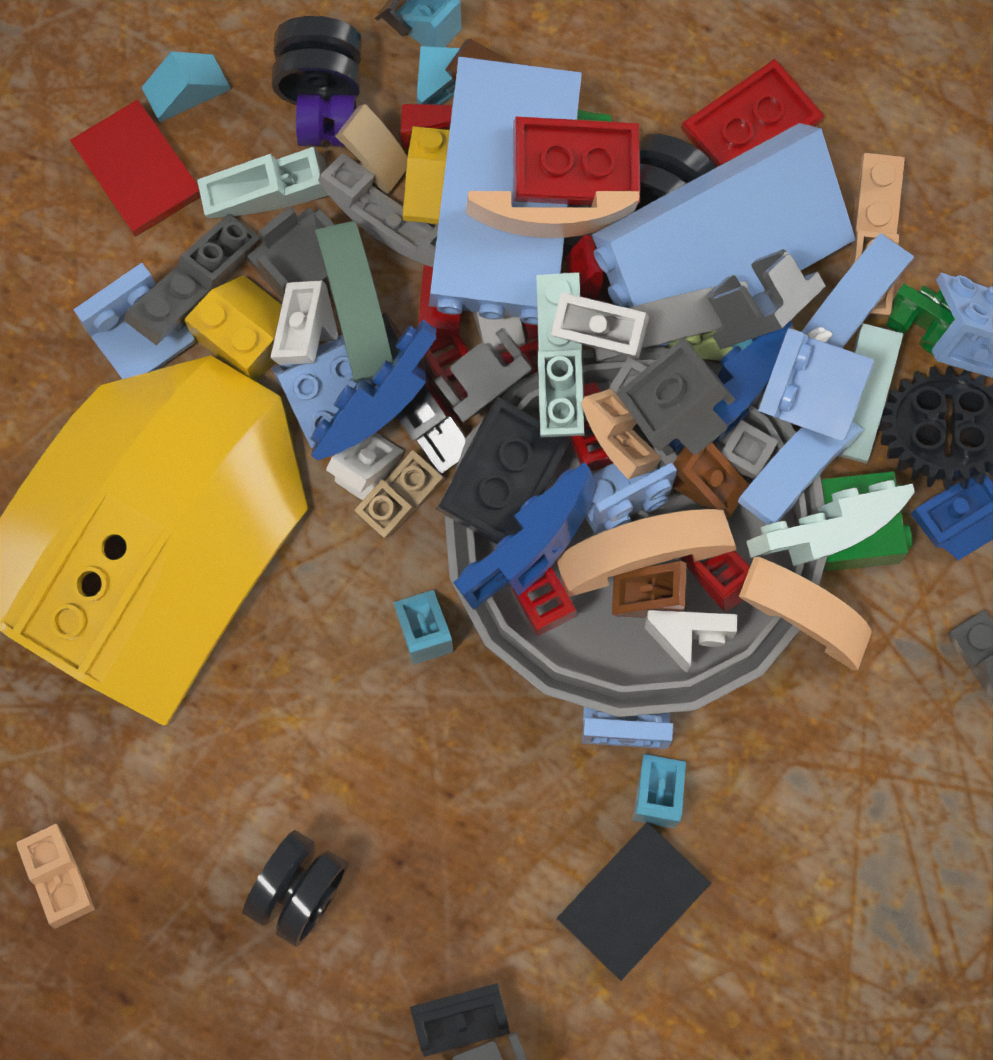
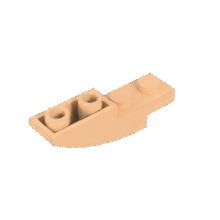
M864 153L862 155L858 196L855 199L852 226L856 240L851 242L850 268L880 233L897 245L899 243L897 227L905 157ZM894 285L889 291L887 290L870 312L871 315L890 316Z

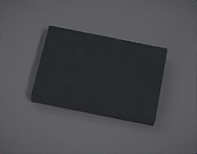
M496 397L435 510L497 545L506 536L517 534L522 530L514 515L520 511L522 505L528 499L536 495L541 496L544 493L572 439L567 436L541 437L540 421L502 398Z
M646 822L556 919L619 981H622L712 883Z

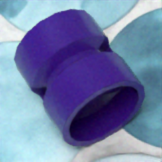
M298 94L296 106L298 146L321 147L324 141H329L332 147H346L335 136L357 109L356 96L333 94L329 100H325L321 94ZM327 117L334 119V123L327 124Z

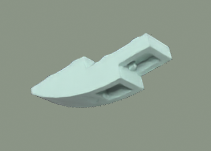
M579 273L536 275L540 436L585 435L584 410L581 405L584 399L583 345L551 336L561 292L580 297Z
M894 480L869 486L870 493L859 495L857 488L831 494L833 502L818 507V514L798 519L800 526L788 528L787 522L781 521L760 527L762 535L746 541L750 557L753 558L789 550L792 564L797 566L851 547L878 531L905 506L915 493L913 484L895 487Z

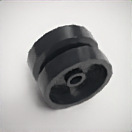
M325 16L292 18L278 26L274 35V55L276 61L272 68V88L275 94L282 100L297 105L298 94H321L325 100H329L333 94L355 95L357 98L360 94L361 75L358 65L361 62L362 39L361 34L353 26L341 20Z
M648 134L644 136L639 142L640 204L635 211L717 167L704 153L676 137L664 134Z
M294 829L280 843L261 871L246 899L242 913L258 924L265 926L271 923L281 912L276 925V935L298 947L329 908L345 876L349 863L328 850L319 855L311 864L315 854V842Z

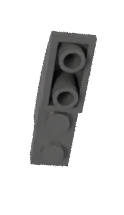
M228 214L180 256L175 269L126 311L124 321L152 343L158 345L173 330L179 332L186 325L184 319L212 289L225 284L247 259V255L257 246L261 237Z

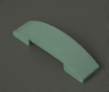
M356 221L316 229L315 233L324 268L328 276L354 383H357L360 378L363 380L372 379L385 360L392 363L393 359Z

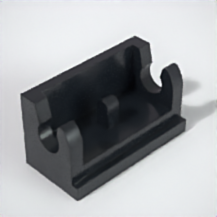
M498 983L410 1007L423 1057L510 1033Z

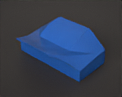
M987 474L985 475L984 483L981 485L971 477L969 478L967 489H963L957 483L950 487L949 490H945L915 508L911 515L935 547L944 548L959 561L993 540V482Z

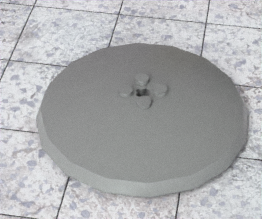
M653 346L641 349L639 359L630 358L648 367L669 349ZM583 350L584 385L596 382L600 392L608 390L629 356L623 355L596 362L593 350ZM703 359L718 376L722 366ZM536 372L515 382L502 396V399L540 421L539 374ZM762 395L742 421L779 441L766 462V466L796 432L790 422L758 411L763 398ZM483 419L466 437L456 470ZM636 423L632 430L653 449V444ZM592 429L586 430L585 435L582 436L584 438L593 435L594 433ZM572 441L569 443L544 492L554 486L556 480L565 471L576 469L580 466ZM599 442L587 446L589 452L602 448ZM683 448L676 453L677 456H679ZM604 468L592 471L591 473L594 474ZM740 474V475L748 482L749 485H750V484L753 482V480L755 479V478H752V477H749V476ZM820 474L801 493L795 505L779 522L786 521L788 528L800 526L798 519L819 513L817 508L824 505ZM672 486L670 494L667 495L669 500L664 505L648 513L643 508L629 517L631 519L630 522L667 513L702 510L705 508L676 491ZM738 504L727 522L736 545V552L751 566L753 558L750 557L746 541L762 535L760 527L767 524L741 504ZM444 515L450 581L484 645L545 695L616 717L697 710L762 676L800 630L781 617L766 615L744 600L725 613L686 567L685 607L683 612L737 614V633L732 641H725L724 646L699 645V639H692L691 666L688 673L645 629V618L612 615L614 576L608 577L609 586L569 597L577 610L576 617L537 637L509 584L474 610L467 603L453 582L460 577L461 572L469 564L475 561H482L495 551L497 545ZM584 518L581 526L565 550L595 535L586 518ZM789 550L758 556L782 566L818 586L827 556L811 562L793 566ZM676 558V559H672V560H669V561H665V562H661V563H658V564H654V565H651V566L661 565V564H667V563H673V562H678V561H681V560H680L679 558ZM710 558L700 560V562L704 564ZM555 561L551 568L564 587L557 561ZM727 564L723 565L712 575L714 577L718 576L729 566ZM546 585L528 594V597L532 601L551 590ZM554 599L536 610L541 615L559 606V604Z

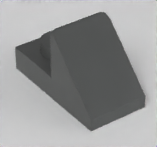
M983 610L950 631L946 636L993 701V621L988 613Z

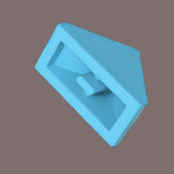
M407 0L396 12L400 18L412 27L407 34L422 46L446 47L462 30L460 0Z
M420 47L417 104L444 105L454 97L455 81L445 69L460 48Z
M172 51L142 86V90L159 123L231 90L213 54Z
M434 590L393 602L413 665L453 652L452 638Z
M643 754L632 821L648 822L652 825L673 829L677 827L682 816L685 761Z

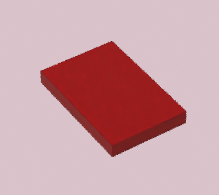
M773 59L685 120L681 125V130L699 151L704 153L716 167H719L799 123L816 127L823 122L824 115L778 61Z
M138 99L70 140L80 158L135 237L201 197L199 186Z
M515 117L513 121V202L592 206L596 191H639V201L636 208L639 206V123Z

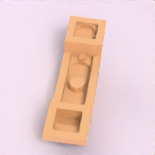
M468 191L466 214L487 226L516 235L535 238H566L600 231L633 213L639 201V191H596L591 208L512 207L511 191Z
M688 510L652 516L609 529L565 550L556 561L565 591L571 597L609 586L608 577L690 554L693 561L696 562L736 551V545L724 510Z
M754 557L739 597L768 616L783 618L825 645V653L851 670H858L872 634V630L867 622L850 606L815 583L766 559Z

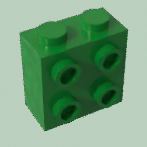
M894 472L821 479L824 505L833 502L831 494L839 491L857 488L859 495L870 493L869 486L894 480L895 487L902 485H896ZM901 510L871 536L851 547L828 555L823 572L900 564L908 554V550L912 548L911 530L909 525H903Z

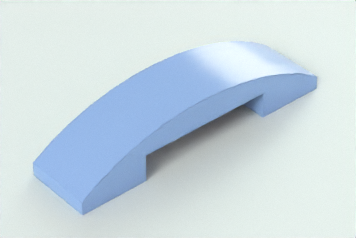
M880 233L840 280L805 326L802 333L807 335L810 331L823 327L825 330L832 332V336L825 343L843 349L887 290L891 289L914 259V256Z
M852 421L846 439L841 441L802 427L758 474L740 496L738 503L767 525L779 522L795 505L801 493L836 456L840 457L864 429Z

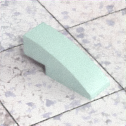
M314 147L277 160L271 154L200 178L197 181L204 214L207 218L226 217L228 214L232 216L255 214L282 209L329 196L318 181L319 176L327 169L325 158Z
M862 323L856 336L853 352L869 357L874 361L853 418V422L864 430L840 457L867 464L891 384L903 333Z

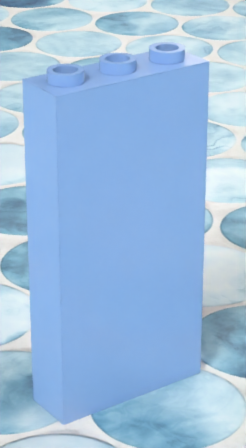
M458 57L429 306L437 307L439 312L445 314H461L462 310L479 312V316L486 319L499 320L504 318V316L520 317V320L526 324L538 325L536 275L560 274L564 238L521 236L487 226L466 214L468 191H511L512 207L568 206V204L513 202V121L516 116L577 120L581 72Z
M801 123L592 234L597 247L594 250L595 259L599 267L607 274L611 284L608 288L609 296L614 305L625 308L715 287L725 278L735 275L739 282L746 281L748 291L753 297L765 291L751 267V264L756 259L784 249L788 254H791L801 271L856 240L822 129ZM671 342L665 343V344H661V345H657V346L664 347V346L670 344Z

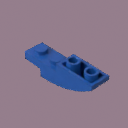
M423 319L416 329L409 326L396 344V347L400 349L392 363L385 360L373 376L372 382L376 384L375 387L362 378L359 379L354 388L348 384L345 386L334 403L338 410L330 422L323 418L310 437V440L315 442L311 453L313 458L321 460L362 442L391 421L415 397L426 383V372L419 368L417 364L435 341L436 328Z
M791 321L782 329L753 338V342L743 350L739 346L733 348L720 361L722 367L718 378L735 398V401L728 405L722 399L713 407V410L727 425V430L714 440L716 443L734 430L740 420H743L761 398L768 385L787 330L792 327L793 323ZM674 439L669 443L675 453L685 447L679 439Z
M585 462L576 469H569L561 474L556 480L555 485L541 496L536 495L528 499L522 505L520 511L514 515L522 530L517 534H511L503 538L497 544L495 551L482 561H475L469 564L461 572L460 577L453 582L473 610L507 584L519 596L552 566L569 545L589 510L597 488L591 470Z

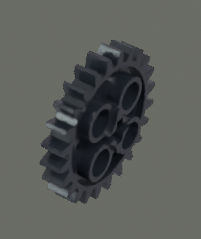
M947 366L945 375H939L934 367H930L928 378H924L916 371L913 374L912 384L902 379L900 380L898 391L890 390L888 402H885L879 423V431L882 432L880 443L883 446H888V459L899 458L898 471L910 467L913 469L912 481H915L921 475L927 476V487L931 488L936 479L942 480L945 490H949L952 481L955 480L958 481L963 489H967L969 478L972 477L981 485L984 483L986 472L993 476V385L987 388L983 386L984 375L978 376L973 381L969 379V371L965 369L960 376H954L951 366ZM946 398L952 400L950 433L952 434L950 443L951 457H947L944 454ZM921 442L931 443L932 445H924ZM965 444L973 445L975 448L966 447Z

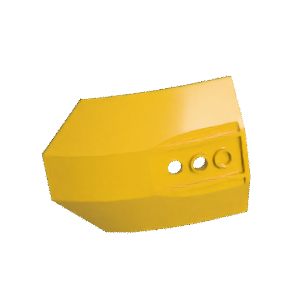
M211 355L100 385L70 417L0 517V631L78 681L163 726H168L232 618L307 509L309 510L282 397ZM113 535L122 536L127 544L124 556L118 560L109 559L104 552L106 540ZM95 572L100 576L102 586L95 596L88 597L82 590V581L87 574Z

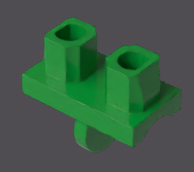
M903 283L892 301V310L886 326L895 332L903 333V335L906 334L912 323L926 330V333L920 340L919 345L923 350L933 355L931 350L955 319L940 289L936 293L923 285L918 292Z

